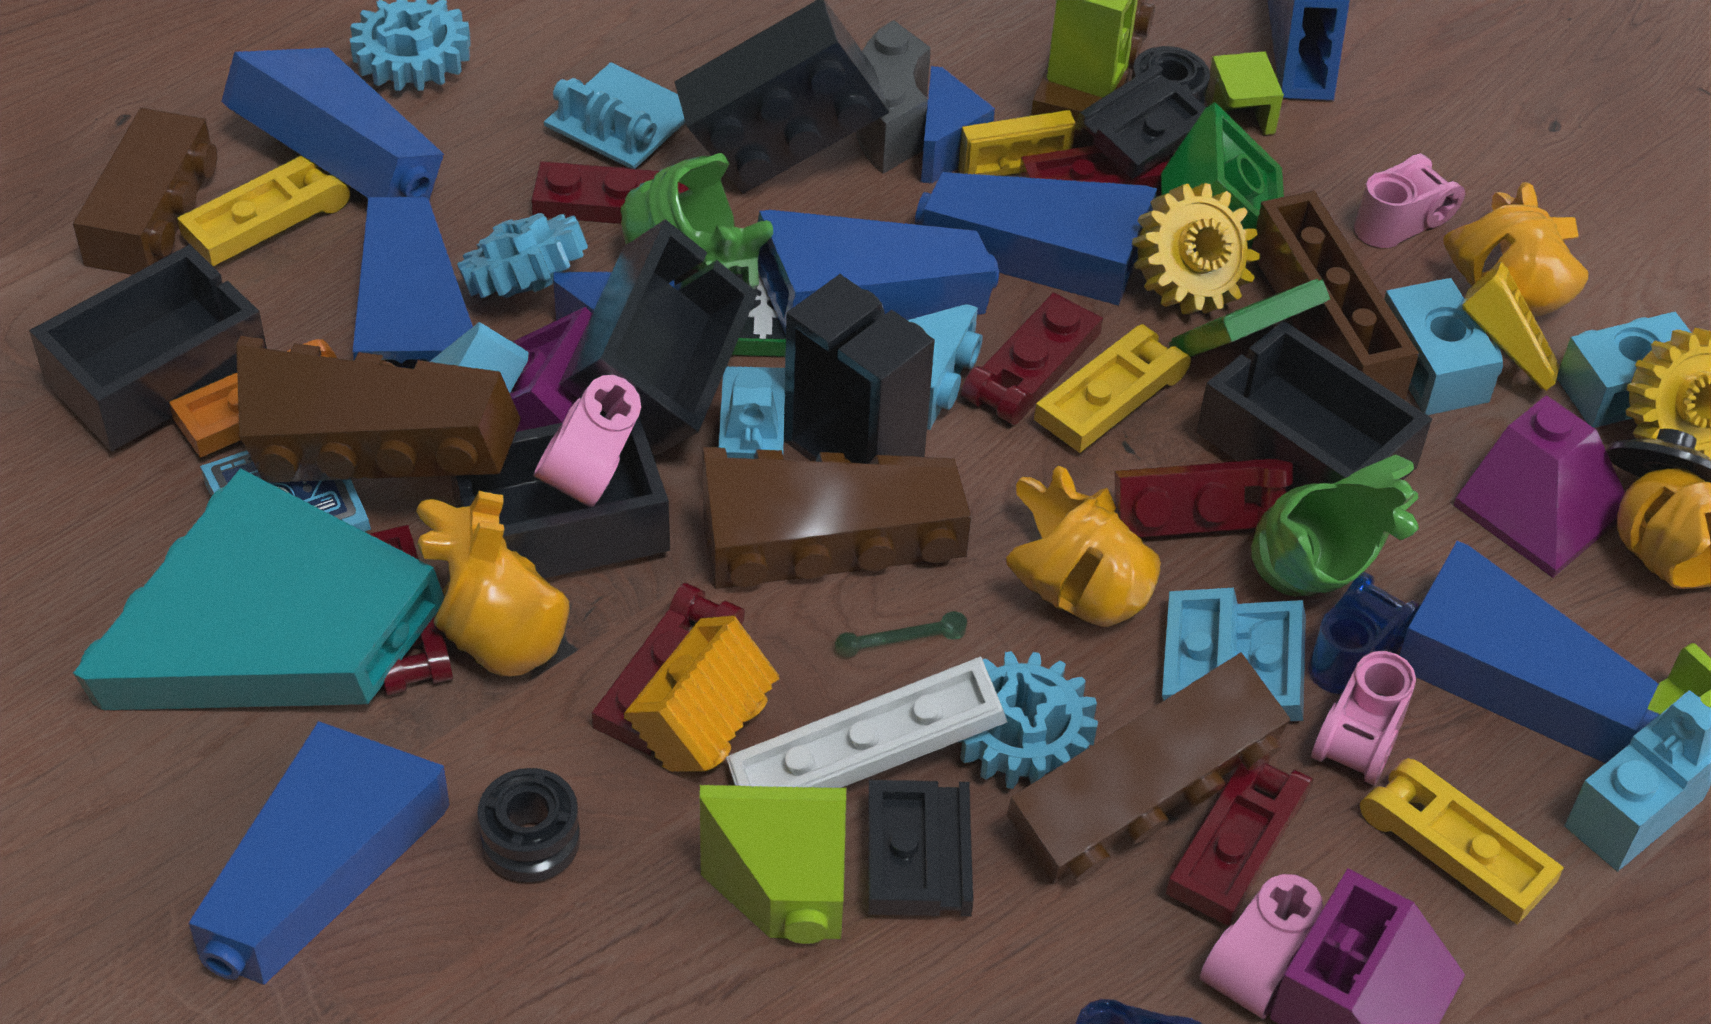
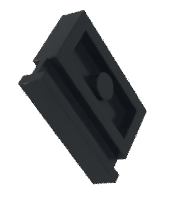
M1158 64L1081 111L1075 126L1080 132L1086 129L1094 137L1093 144L1131 179H1134L1177 151L1206 108L1176 80L1169 82L1161 75L1163 68Z
M869 780L868 914L939 916L940 910L961 911V916H972L973 874L969 782L959 781L958 787H938V781Z

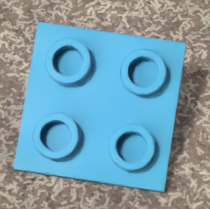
M610 62L586 85H583L576 78L568 81L565 79L558 81L553 90V98L558 101L559 108L544 121V126L631 169H636L685 123L678 94Z

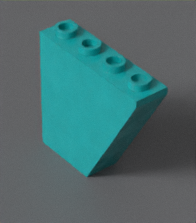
M240 468L225 487L218 489L211 496L205 512L188 533L178 538L170 546L165 561L148 582L129 596L124 605L123 612L103 637L95 640L88 646L81 658L80 665L73 674L92 704L102 710L369 704L384 684V679L399 658L400 661L438 612L444 600V594L434 567Z

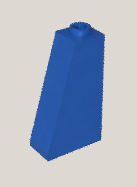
M1267 0L1277 80L1284 94L1283 98L1334 100L1350 0Z
M329 48L234 52L221 100L227 108L366 197H428L430 200L444 153Z
M942 172L932 193L924 192L922 194L915 214V225L977 231L988 254H992L996 258L999 273L1119 306L1135 268L1134 263L1138 260V247L1132 245V238L1140 236L1143 227L1137 220L1140 215L1153 211L1150 202L1156 198L1157 188L1145 185Z
M368 197L353 357L355 360L358 352L383 355L385 361L392 363L396 367L414 369L418 360L430 362L470 330L473 325L428 197Z
M778 210L759 211L757 222L771 221L774 234L760 247L758 272L785 335L786 312L839 274L860 288L872 292L882 302L885 314L893 310L906 320L965 304L978 307L977 315L985 314L991 291L998 284L999 269L994 255L988 254L977 231Z
M1456 541L1408 627L1399 656L1409 662L1414 669L1416 678L1606 764L1630 744L1635 734L1660 715L1647 709L1659 683L1472 547Z
M318 721L189 921V927L202 964L220 977L234 980L242 976L265 985L445 814L450 803L444 766Z

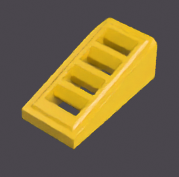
M1500 261L1468 289L1462 309L1542 390L1545 389L1547 391L1556 383L1560 367L1557 362L1558 360L1508 268Z

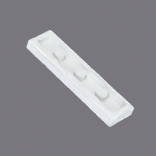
M980 656L731 754L726 759L735 786L842 788L1005 724L1007 719Z

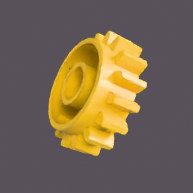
M1204 183L1192 189L1189 184H1185L1170 190L1169 193L1154 198L1150 202L1153 211L1139 216L1137 221L1143 228L1140 236L1132 238V245L1138 247V261L1134 263L1135 269L1142 271L1147 281L1144 286L1147 291L1155 290L1162 296L1161 305L1164 307L1180 303L1182 314L1188 315L1200 310L1205 314L1223 308V304L1239 300L1242 297L1239 287L1253 282L1255 277L1245 266L1248 263L1259 260L1260 254L1248 249L1247 241L1253 239L1258 234L1256 229H1243L1240 223L1248 213L1245 207L1235 211H1231L1228 208L1231 200L1229 192L1225 191L1212 197L1210 184Z
M1694 328L1693 332L1689 333L1677 329L1672 331L1671 341L1663 343L1655 340L1651 344L1652 350L1643 360H1637L1635 364L1637 369L1631 383L1627 384L1626 389L1629 391L1630 407L1626 409V416L1632 417L1637 424L1633 432L1635 438L1657 439L1660 429L1682 431L1697 439L1695 450L1711 458V331Z

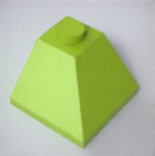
M700 785L701 876L769 938H788L793 942L801 944L816 943L823 939H841L844 899L846 788Z

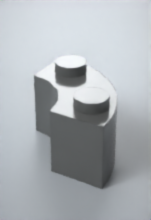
M895 20L880 28L862 50L875 68L890 113L856 131V137L867 159L882 174L923 151L928 104L927 93L931 47Z

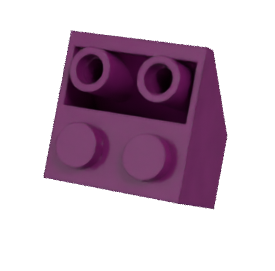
M1347 868L1286 970L1270 1019L1278 1024H1440L1463 982L1465 973L1414 902Z

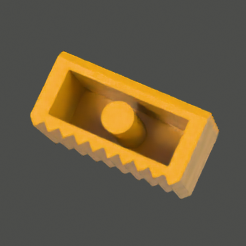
M735 616L700 618L625 711L624 718L632 722V728L640 732V738L648 742L647 748L655 752V757L663 762L665 769L670 772L707 771L719 765L731 751V744L728 741L736 737L735 732L743 727V722L751 720L764 709L768 701L765 693L770 691L772 684L780 679L779 674Z

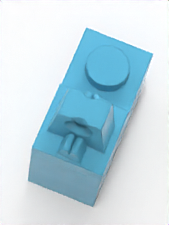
M726 367L722 380L719 448H726L727 458L754 459L756 449L782 450L783 453L785 368Z
M1690 690L1675 701L1663 713L1635 734L1627 747L1584 781L1564 827L1617 872L1704 800L1711 786V708L1704 705L1700 697Z

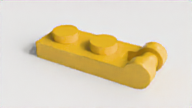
M301 155L178 217L180 234L212 266H215L322 210L326 213L338 212L347 204L350 198V190L341 180L333 175H327V171Z
M1140 324L1037 402L1034 420L1081 453L1166 384L1173 386L1178 383L1187 372L1191 363V357L1176 346L1168 349L1158 342L1159 335L1144 324Z
M1403 759L1390 772L1388 776L1389 784L1386 787H1375L1360 802L1361 813L1370 825L1380 831H1392L1517 925L1554 887L1564 869L1554 859L1414 759ZM1409 802H1420L1426 808L1422 812H1420L1415 807L1410 805Z

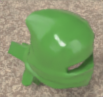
M722 153L683 160L662 169L655 175L653 180L646 181L637 188L630 190L625 198V203L621 206V226L626 245L666 219L708 252L704 261L692 268L693 270H701L718 260L734 274H742L743 281L754 290L759 286L758 256L760 247L773 236L774 231L771 221L767 220L754 223L745 228L735 227L733 213L721 183V178L729 166L726 156ZM678 182L684 184L689 190L681 194L678 193Z
M1393 455L1354 472L1334 484H1308L1297 487L1282 495L1262 515L1252 540L1251 557L1260 576L1275 590L1294 597L1332 592L1355 580L1377 558L1389 534L1402 540L1415 534L1419 528L1413 514L1405 511L1419 499L1418 493L1412 490L1407 481L1400 479L1414 470L1413 462L1398 455Z

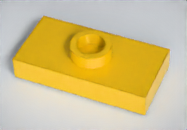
M1070 110L963 126L958 165L959 172L994 176L1015 174L1020 171V162L1023 156L1072 149L1076 123Z

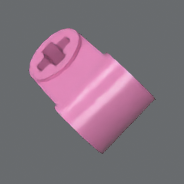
M1423 154L1413 155L1403 163L1375 173L1368 178L1354 224L1355 234L1366 244L1377 248L1397 246L1414 235L1429 228L1439 227L1447 222L1460 208L1465 197V190L1459 183L1454 181L1447 182L1432 169V162L1428 157Z
M603 375L594 379L584 391L582 397L568 410L562 425L545 449L533 476L580 503L593 507L609 484L618 466L619 455L639 417L641 410L640 396L634 386L626 379L615 375ZM601 410L607 413L605 418L600 415Z
M1377 651L1365 655L1357 663L1338 703H1334L1322 725L1313 747L1311 758L1320 762L1325 758L1332 759L1363 773L1365 782L1376 785L1396 742L1415 687V672L1406 659L1395 653Z
M1281 874L1270 878L1262 885L1236 923L1228 927L1221 935L1205 961L1200 973V980L1256 1016L1265 1019L1273 1010L1286 970L1323 910L1322 897L1318 889L1310 881L1297 875Z

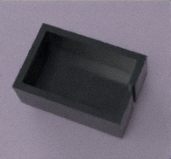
M825 0L812 2L674 81L687 128L711 156L719 153L726 156L729 166L725 173L743 194L890 113L875 68Z
M666 219L623 247L559 383L577 398H581L591 382L603 375H615L626 379L634 386L640 396L641 410L639 418L651 452L655 456L699 432L758 294L756 290L718 260L675 287H672L669 284L670 282L702 263L708 252ZM601 410L600 415L607 413Z
M190 244L29 330L44 382L111 452L172 418L170 401L237 373L236 344L240 336L264 339L265 348L267 349L260 311L229 281L223 283L221 274Z
M841 274L834 277L786 312L784 442L809 461L815 462L820 452L844 453L845 459H848L851 463L869 464L876 455L925 457L935 339L929 336L921 326L914 322H909L895 311L890 310L885 314L882 302L872 292L860 288Z
M1283 320L1249 348L1247 358L1241 354L1206 383L1196 433L1236 461L1278 459L1291 462L1293 464V483L1286 487L1287 493L1297 487L1313 483L1334 484L1354 472L1393 455H1398L1412 461L1415 470L1418 467L1432 418ZM1411 471L1409 474H1407V475L1401 477L1400 479H1401V480H1404V479H1405L1407 476H1409L1413 471Z
M639 417L619 455L618 466L609 484L593 507L580 503L533 476L545 449L562 423L516 432L500 474L451 476L453 497L457 508L471 506L479 491L503 495V506L499 515V524L504 525L503 538L506 541L507 548L531 561L543 579L670 551L669 500Z

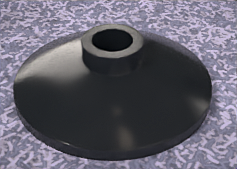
M1660 429L1657 439H1627L1607 445L1606 452L1611 463L1638 477H1642L1648 472L1655 470L1684 468L1695 473L1705 482H1711V458L1695 450L1697 439L1688 433L1674 429Z

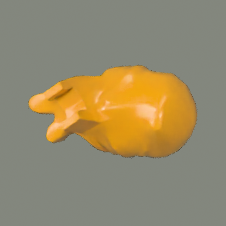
M1522 182L1517 190L1515 199L1507 193H1494L1491 204L1492 212L1475 222L1448 232L1443 237V244L1457 270L1472 286L1490 271L1482 272L1485 260L1493 248L1500 243L1503 255L1496 264L1502 261L1504 266L1508 268L1534 317L1551 313L1570 303L1584 289L1588 280L1587 269L1571 254L1564 243L1566 240L1579 237L1575 217H1550L1547 211L1538 208L1534 186L1528 182Z
M1057 466L1052 470V479L1048 488L1032 477L1022 476L1016 484V494L1032 511L1042 539L1016 546L1006 557V564L1029 590L1040 594L1043 600L1052 603L1055 608L1059 610L1064 609L1092 625L1113 626L1130 619L1144 609L1157 585L1161 567L1160 558L1156 552L1143 544L1142 540L1119 519L1118 514L1114 512L1116 506L1108 488L1099 490L1091 497L1078 493L1069 472L1062 466Z
M1684 468L1648 472L1626 490L1621 500L1617 514V530L1621 540L1627 549L1640 558L1652 573L1657 574L1660 579L1667 581L1673 588L1694 589L1711 587V482H1705L1695 473Z
M479 491L471 506L455 508L435 499L421 501L417 508V514L433 530L421 535L417 546L424 559L448 561L450 582L442 590L444 600L434 618L435 626L444 632L447 640L455 643L460 651L468 652L475 658L478 664L491 673L509 677L519 676L545 664L557 653L564 636L570 612L569 600L562 591L550 585L539 575L531 561L507 548L506 541L503 538L504 525L499 524V515L503 506V495Z

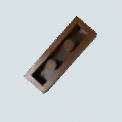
M140 107L73 222L84 266L133 275L171 253L174 246L175 233L179 228L177 218L194 210L197 193L205 178H210L214 174L216 169L217 148L215 144L210 142L206 119Z

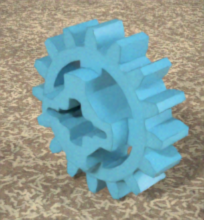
M379 0L376 2V13L362 10L360 12L361 23L351 24L352 38H350L353 62L358 63L361 76L373 74V81L377 86L384 84L388 80L394 81L396 91H401L406 83H414L418 91L424 90L425 82L431 80L442 85L445 83V72L459 75L462 72L461 61H469L470 59L468 22H463L460 9L448 11L446 0H439L433 5L427 4V0H416L415 2L396 0L397 2L390 4Z
M537 213L524 219L515 221L510 219L493 227L494 231L476 245L478 250L465 253L463 255L464 260L458 262L457 265L471 296L479 293L481 298H485L497 291L499 296L502 295V297L508 298L517 293L531 290L537 292L553 284L554 272L567 270L570 267L569 261L582 258L584 256L582 251L587 249L588 245L575 216L565 218L564 214H560L547 220L544 214Z
M1012 651L1005 652L1004 664L998 668L986 658L983 659L1004 710L1007 723L959 741L962 742L960 759L964 763L977 759L982 760L980 777L986 780L997 771L1006 774L1005 782L1007 788L1014 789L1018 783L1019 776L1029 777L1031 784L1044 777L1046 773L1052 772L1088 749L1090 745H1094L1098 721L1094 719L1097 706L1096 698L1083 697L1086 681L1082 676L1068 681L1064 679L1066 663L1058 661L1050 669L1041 666L1040 653L1036 652L1031 654L1027 664L1018 663Z

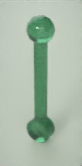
M951 611L943 616L942 621L862 636H857L851 632H844L836 638L835 650L839 655L850 658L855 656L859 649L943 634L946 638L956 640L965 635L968 622L962 613Z

